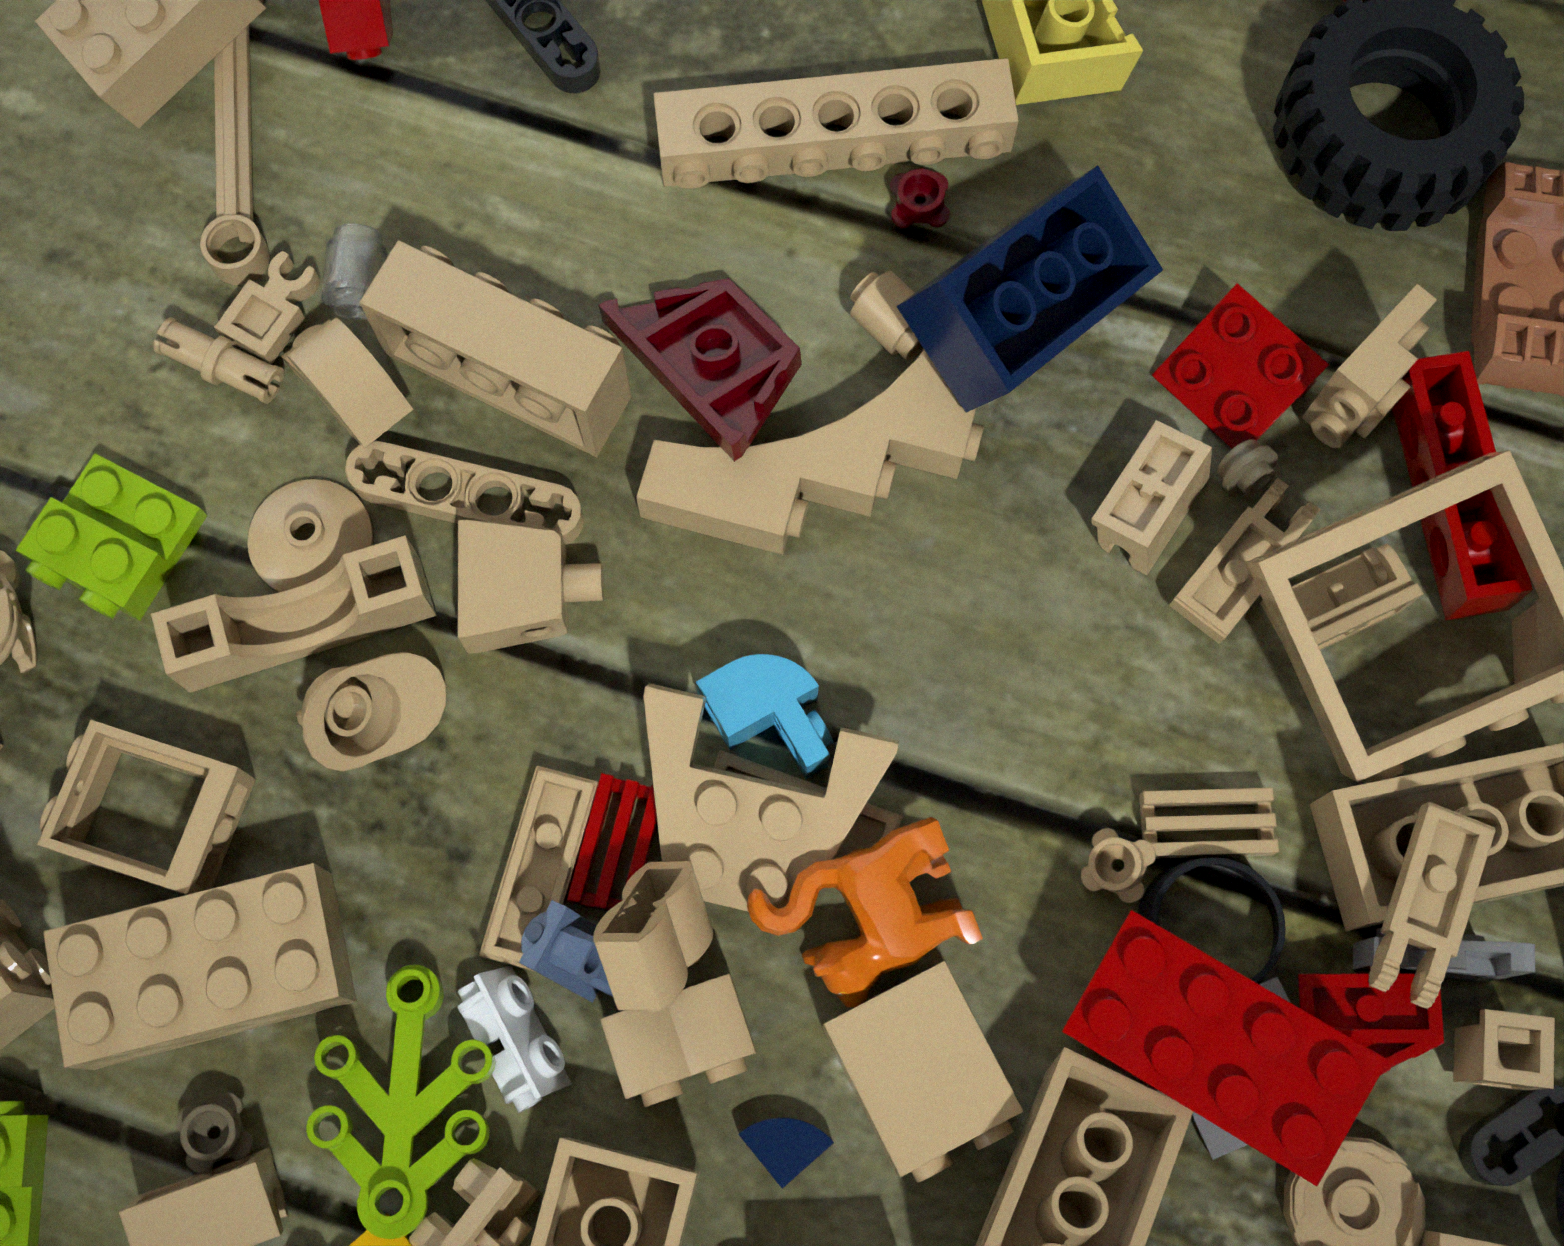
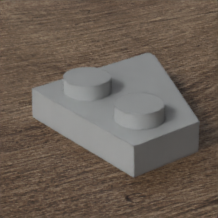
M1376 928V937L1353 943V970L1371 971L1370 968L1373 965L1376 949L1385 934L1380 933L1382 928ZM1463 934L1457 957L1450 958L1444 979L1485 983L1534 973L1535 944L1485 941L1483 936ZM1407 944L1399 973H1416L1417 967L1427 951Z

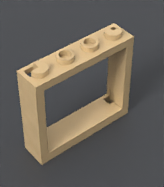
M1510 450L1488 453L1246 562L1338 767L1343 775L1356 782L1365 779L1366 783L1394 778L1404 771L1403 762L1423 753H1426L1428 758H1436L1452 753L1466 745L1465 735L1485 726H1488L1490 731H1498L1514 726L1529 717L1527 708L1547 699H1550L1553 704L1564 703V663L1365 749L1288 578L1490 489L1564 652V569Z

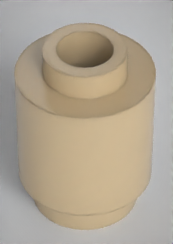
M887 271L880 276L876 272H872L853 290L850 299L854 302L850 316L891 355L899 353L906 361H910L919 355L924 348L896 306L915 292L893 271Z

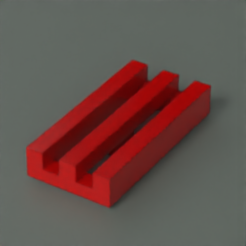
M601 773L567 898L570 903L608 912L615 905L623 901L610 898L636 798L647 801L627 881L636 871L647 864L654 838L657 814L653 785L650 787L642 785L638 781L630 779L625 781L617 779L613 775ZM612 793L622 795L597 891L596 894L586 891Z

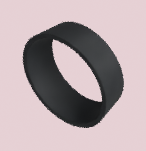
M1193 858L1166 868L1153 879L1140 901L1137 913L1158 926L1159 910L1163 897L1171 884L1185 872L1199 866L1211 864L1228 868L1247 879L1266 902L1273 924V944L1268 961L1258 974L1250 978L1258 984L1263 981L1281 955L1285 942L1286 927L1281 903L1273 888L1260 874L1250 867L1230 859Z

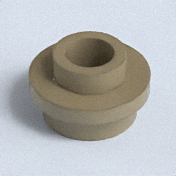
M1254 439L1240 443L1229 451L1218 465L1217 474L1223 479L1221 483L1222 489L1230 497H1237L1243 494L1251 497L1258 494L1275 477L1274 467L1278 460L1277 453L1270 446H1261Z

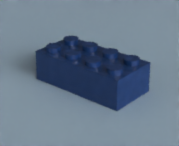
M1097 165L1051 193L896 307L965 413L1010 393L1162 272L1163 268Z

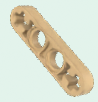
M373 441L366 448L361 444L351 451L346 460L345 472L349 483L362 499L370 503L458 524V520H474L554 530L562 534L565 545L574 541L583 529L584 515L578 497L571 489L559 484L382 441ZM382 460L391 474L405 477V493H401L403 489L396 478L378 476L374 484H370L363 473L364 468L375 469L378 461ZM436 472L450 476L452 488L443 499L428 501L419 495V485L429 474ZM492 487H502L512 494L510 507L504 513L496 516L482 513L478 508V501L482 493ZM526 494L531 495L529 500L532 508L544 512H551L554 509L555 503L563 504L566 516L570 517L569 520H558L554 528H547L545 519L541 514L525 510L526 520L524 523H520L519 521L524 513V496Z

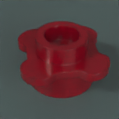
M922 168L895 175L890 182V191L895 195L896 207L891 212L893 223L900 228H909L913 223H928L935 228L944 226L950 217V210L944 205L945 192L948 189L947 178L941 173ZM916 197H923L925 202L918 204L914 199Z

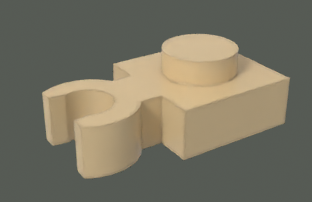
M281 251L269 264V281L262 287L249 279L214 327L220 336L222 335L235 341L240 349L272 365L305 319L301 309L295 303L310 298L317 291L320 278L315 269L308 266L298 279L286 280L287 275L294 267V263L289 254Z

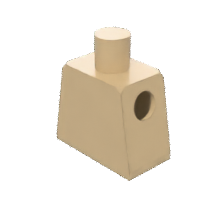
M458 520V639L468 654L563 636L568 633V602L604 601L603 564H568L567 548L561 533L554 530L474 520Z

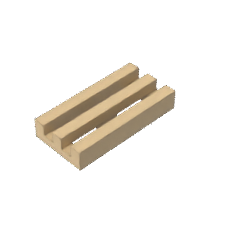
M1273 788L1143 791L1139 795L1142 840L1152 844L1156 852V859L1273 856L1279 853L1278 839H1274L1273 828L1277 826L1275 813L1271 812V802L1274 801ZM1255 806V814L1155 816V808ZM1257 829L1258 840L1158 843L1157 832Z

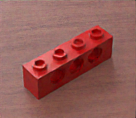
M1470 351L1418 359L1402 378L1411 387L1392 407L1412 487L1488 453L1496 452ZM1490 489L1420 520L1445 620L1509 611L1533 590L1529 574Z

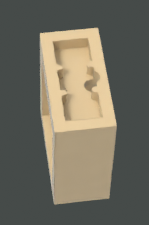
M90 720L85 734L78 736L69 750L66 762L68 773L58 796H54L44 808L40 819V831L42 834L37 845L183 895L212 889L256 779L236 766ZM121 753L205 780L168 870L84 843Z

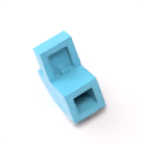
M749 655L736 659L696 681L697 694L707 696L704 708L729 750L774 725L805 779L828 767L830 754L826 747L833 744L830 732L815 710L807 714L803 710L806 706L817 701L819 685L809 672L797 663L776 655Z

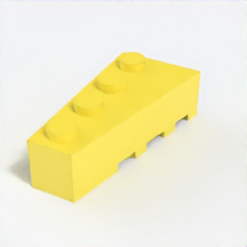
M982 0L999 59L1008 58L1016 105L1121 91L1143 52L1134 34L1126 36L1116 20L1115 15L1118 8L1113 0Z

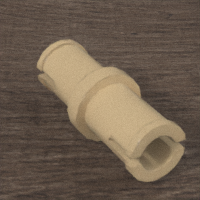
M173 317L167 318L156 333L168 338V340L164 342L160 339H154L155 353L167 356L200 371L202 380L213 385L223 382L258 398L259 401L265 404L270 403L280 390V386L272 384L271 381L273 379L278 382L283 381V368L276 365L273 366L237 349L236 342L221 335L215 339L180 323L179 320Z

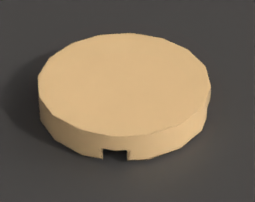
M1345 1137L1318 1187L1290 1171L1284 1185L1283 1215L1292 1239L1297 1246H1418L1425 1230V1198L1420 1185L1414 1181L1412 1173L1406 1168L1408 1165L1395 1151L1372 1139Z

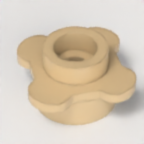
M1110 828L1099 830L1092 838L1094 848L1089 855L1088 866L1084 867L1081 872V880L1084 886L1091 891L1105 889L1117 893L1119 898L1125 903L1139 901L1145 893L1142 880L1146 868L1153 864L1156 859L1154 847L1146 840L1131 842L1119 838L1117 832ZM1117 859L1124 862V869L1120 872L1114 871L1112 867L1113 862Z

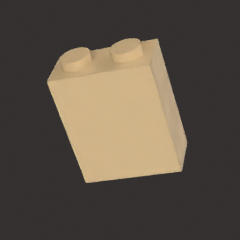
M945 961L824 1023L822 1026L896 1176L902 1177L912 1172L917 1183L954 1164L948 1152L971 1139L977 1150H980L1011 1134L1014 1130L1009 1119L1024 1112Z

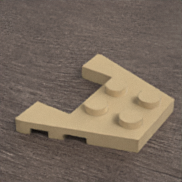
M649 683L645 686L643 697L662 862L691 861L705 902L748 911V895L754 889H761L774 907L779 909L785 907L789 903L791 890L797 875L815 862L833 859L897 754L899 740L841 727L826 793L815 792L693 763L707 696Z

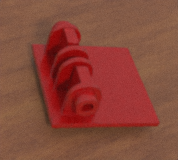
M1236 283L1157 368L1152 376L1233 449L1244 441L1251 439L1257 441L1298 398L1301 399L1317 382L1316 379L1329 364Z

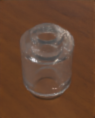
M355 223L340 225L334 229L333 237L326 243L321 299L327 306L333 309L337 316L345 319L362 320L367 318L359 302L388 256V250L382 244V234L370 226Z

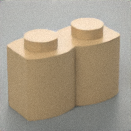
M691 861L649 862L645 864L627 881L622 892L623 901L611 908L595 928L593 935L594 943L618 1010H640L652 1013L670 1006L686 985L688 967L697 963L711 944L713 929Z
M730 974L683 989L675 1001L661 1011L646 1013L640 1010H623L600 1019L625 1099L641 1095L644 1107L684 1094L680 1080L706 1072L708 1082L712 1084L746 1072L748 1069L744 1058L757 1053Z

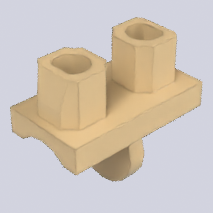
M475 1158L470 1159L454 1179V1186L452 1188L470 1204L469 1208L456 1225L444 1215L433 1212L423 1219L409 1237V1242L412 1246H520L532 1230L531 1226L521 1218L541 1192L527 1180L501 1167L497 1170Z

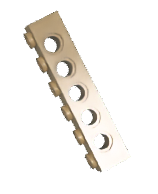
M1008 58L653 93L663 186L678 185L686 189L699 188L709 182L726 180L753 183L761 181L768 176L786 174L813 177L824 173L826 170L846 168L872 171L886 164L913 162L917 165H931L945 158L971 156L975 159H990L1001 153L1011 152L1019 122ZM953 113L959 115L962 119H948L943 114ZM888 119H897L902 121L904 124L893 126L885 123L884 121ZM829 125H840L846 129L843 131L835 132L830 131L824 127ZM778 130L787 133V135L776 138L768 136L766 133ZM715 136H722L729 139L728 141L723 143H711L707 141L708 139Z

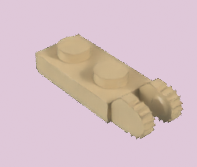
M1279 478L1274 481L1253 509L1249 506L1169 605L1218 644L1228 636L1260 595L1246 562L1298 539L1321 510L1309 501L1305 506H1301L1289 520V526L1284 532L1265 519V515L1270 510H1274L1285 497V490L1289 487Z
M1431 802L1421 805L1380 933L1385 934L1375 952L1373 965L1370 968L1369 986L1384 992L1389 990L1398 977L1407 944L1427 951L1420 961L1412 981L1410 1002L1426 1009L1435 1003V999L1441 989V984L1444 981L1450 958L1457 957L1496 831L1495 827Z

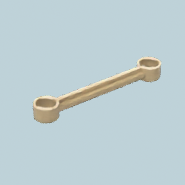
M249 25L214 57L216 219L206 226L200 239L202 255L215 275L223 282L232 285H245L249 279L252 281L257 280L264 274L270 262L268 245L253 222ZM235 237H239L240 242H246L254 246L246 258L236 263L226 264L223 263L221 258L217 257L221 246Z

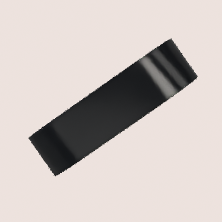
M1554 1085V1089L1523 1090L1472 1125L1462 1135L1459 1144V1160L1465 1172L1473 1180L1484 1185L1511 1186L1521 1182L1564 1151V1088ZM1539 1102L1543 1105L1556 1104L1560 1113L1553 1119L1558 1131L1555 1129H1537L1531 1133L1527 1127L1543 1115V1111L1538 1104ZM1513 1137L1516 1144L1501 1155L1505 1168L1485 1166L1482 1159L1487 1156L1489 1149L1484 1141L1487 1139L1490 1142H1505Z

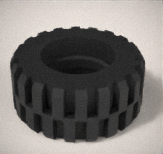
M1347 0L1337 5L1332 14L1324 15L1312 27L1308 38L1303 41L1283 82L1274 108V114L1277 117L1273 126L1275 144L1279 148L1285 147L1280 160L1290 176L1297 173L1301 180L1297 187L1309 200L1314 196L1318 197L1326 204L1323 210L1336 218H1339L1341 213L1355 218L1353 225L1373 229L1376 223H1385V230L1407 231L1414 220L1417 227H1427L1440 222L1445 214H1455L1467 205L1506 156L1507 150L1516 140L1521 127L1519 116L1524 110V91L1522 86H1516L1521 79V74L1515 58H1506L1504 55L1508 47L1497 30L1489 33L1482 26L1485 21L1484 17L1473 9L1465 13L1454 7L1453 5L1456 0H1363V2L1361 0ZM1366 83H1383L1410 92L1420 99L1431 111L1439 127L1440 137L1430 140H1409L1380 130L1367 120L1358 109L1350 88Z

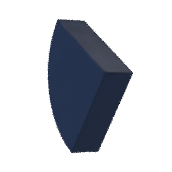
M792 1118L763 1120L747 1127L738 1134L782 1189L834 1143L828 1135L814 1125Z

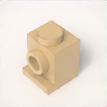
M1489 1009L1480 1010L1479 1024L1455 1027L1453 1082L1520 1091L1554 1089L1555 1018Z

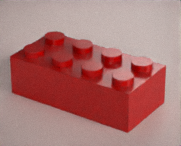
M1132 910L1062 1030L1063 1033L1317 1187L1388 1062V1059Z

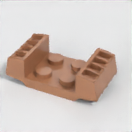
M1504 162L1487 179L1483 218L1477 235L1471 342L1474 346V370L1478 384L1531 390L1536 393L1558 394L1564 397V170L1560 171Z

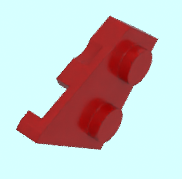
M1370 973L1297 974L1299 1008L1388 1059L1381 1075L1410 1058H1416L1444 1044L1441 989L1435 999V1003L1428 1009L1411 1003L1409 998L1415 973H1399L1393 985L1386 992L1369 986Z

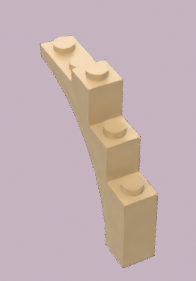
M923 349L919 357L884 392L845 418L802 436L749 446L744 455L735 462L721 447H696L654 440L636 496L640 518L783 555L788 536L799 538L807 514L808 501L871 517L876 497L888 499L897 464L957 479L963 459L975 462L984 425L972 423L976 408L965 413L934 363Z

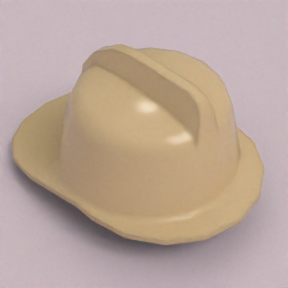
M409 652L386 654L352 666L329 669L313 681L306 691L302 709L296 712L298 723L303 727V740L311 757L325 768L342 772L360 768L373 761L407 750L425 740L439 724L446 707V684L435 665L425 657Z

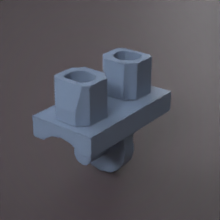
M552 900L546 912L533 918L525 928L521 939L523 955L519 963L592 1003L599 990L613 997L593 939L597 925L568 907Z

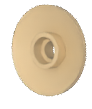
M306 479L281 487L259 506L249 527L248 553L251 563L261 579L275 591L283 592L310 583L327 574L339 563L343 554L372 546L374 532L368 511L354 493L331 481ZM306 523L315 525V532L309 539L297 540L295 538L297 529Z

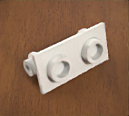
M512 966L479 973L474 976V982L458 991L462 1003L458 1005V1009L464 1017L474 1039L485 1043L487 1046L500 1039L505 1049L495 1055L496 1064L492 1075L506 1104L513 1102L518 1113L542 1101V1097L572 1084L564 1069L565 1060L560 1047L551 1037L547 1036L533 1009L534 999L527 984L515 974Z

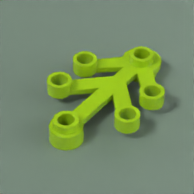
M416 964L398 969L391 976L386 987L387 1003L391 1010L397 1014L389 1094L362 1064L359 1048L348 1038L340 1035L329 1036L320 1042L314 1055L317 1069L322 1074L339 1080L385 1135L381 1165L352 1134V1119L343 1109L332 1105L319 1107L310 1115L306 1125L309 1140L317 1147L330 1150L361 1187L357 1199L359 1219L371 1234L384 1239H397L412 1233L421 1224L428 1209L427 1190L466 1154H474L483 1149L490 1135L488 1122L483 1116L472 1110L458 1111L446 1123L445 1138L411 1166L414 1137L470 1085L486 1081L492 1075L496 1064L493 1051L485 1043L479 1040L464 1041L455 1048L451 1057V1065L418 1094L425 1020L434 1016L440 1009L444 999V989L440 979L430 969ZM410 980L422 981L424 986L422 996L415 1002H404L401 997L403 986ZM336 1046H346L349 1053L348 1061L342 1068L331 1070L327 1064L328 1053ZM471 1050L483 1051L485 1055L484 1067L476 1074H466L462 1069L463 1057ZM329 1115H337L341 1122L340 1132L334 1139L324 1141L319 1134L320 1123ZM464 1120H475L479 1126L478 1138L470 1145H460L455 1135L458 1125ZM396 1188L403 1196V1205L395 1215L386 1216L380 1208V1199L387 1190Z

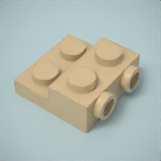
M1416 284L1345 360L1302 416V419L1311 425L1315 436L1324 444L1340 449L1354 432L1365 439L1411 387L1402 380L1403 376L1418 360L1409 351L1430 329L1422 321V318L1437 301L1435 297L1420 285Z

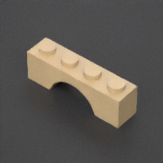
M406 535L343 554L339 563L327 574L310 583L287 591L256 597H228L213 594L151 613L165 673L190 693L437 616L420 558Z

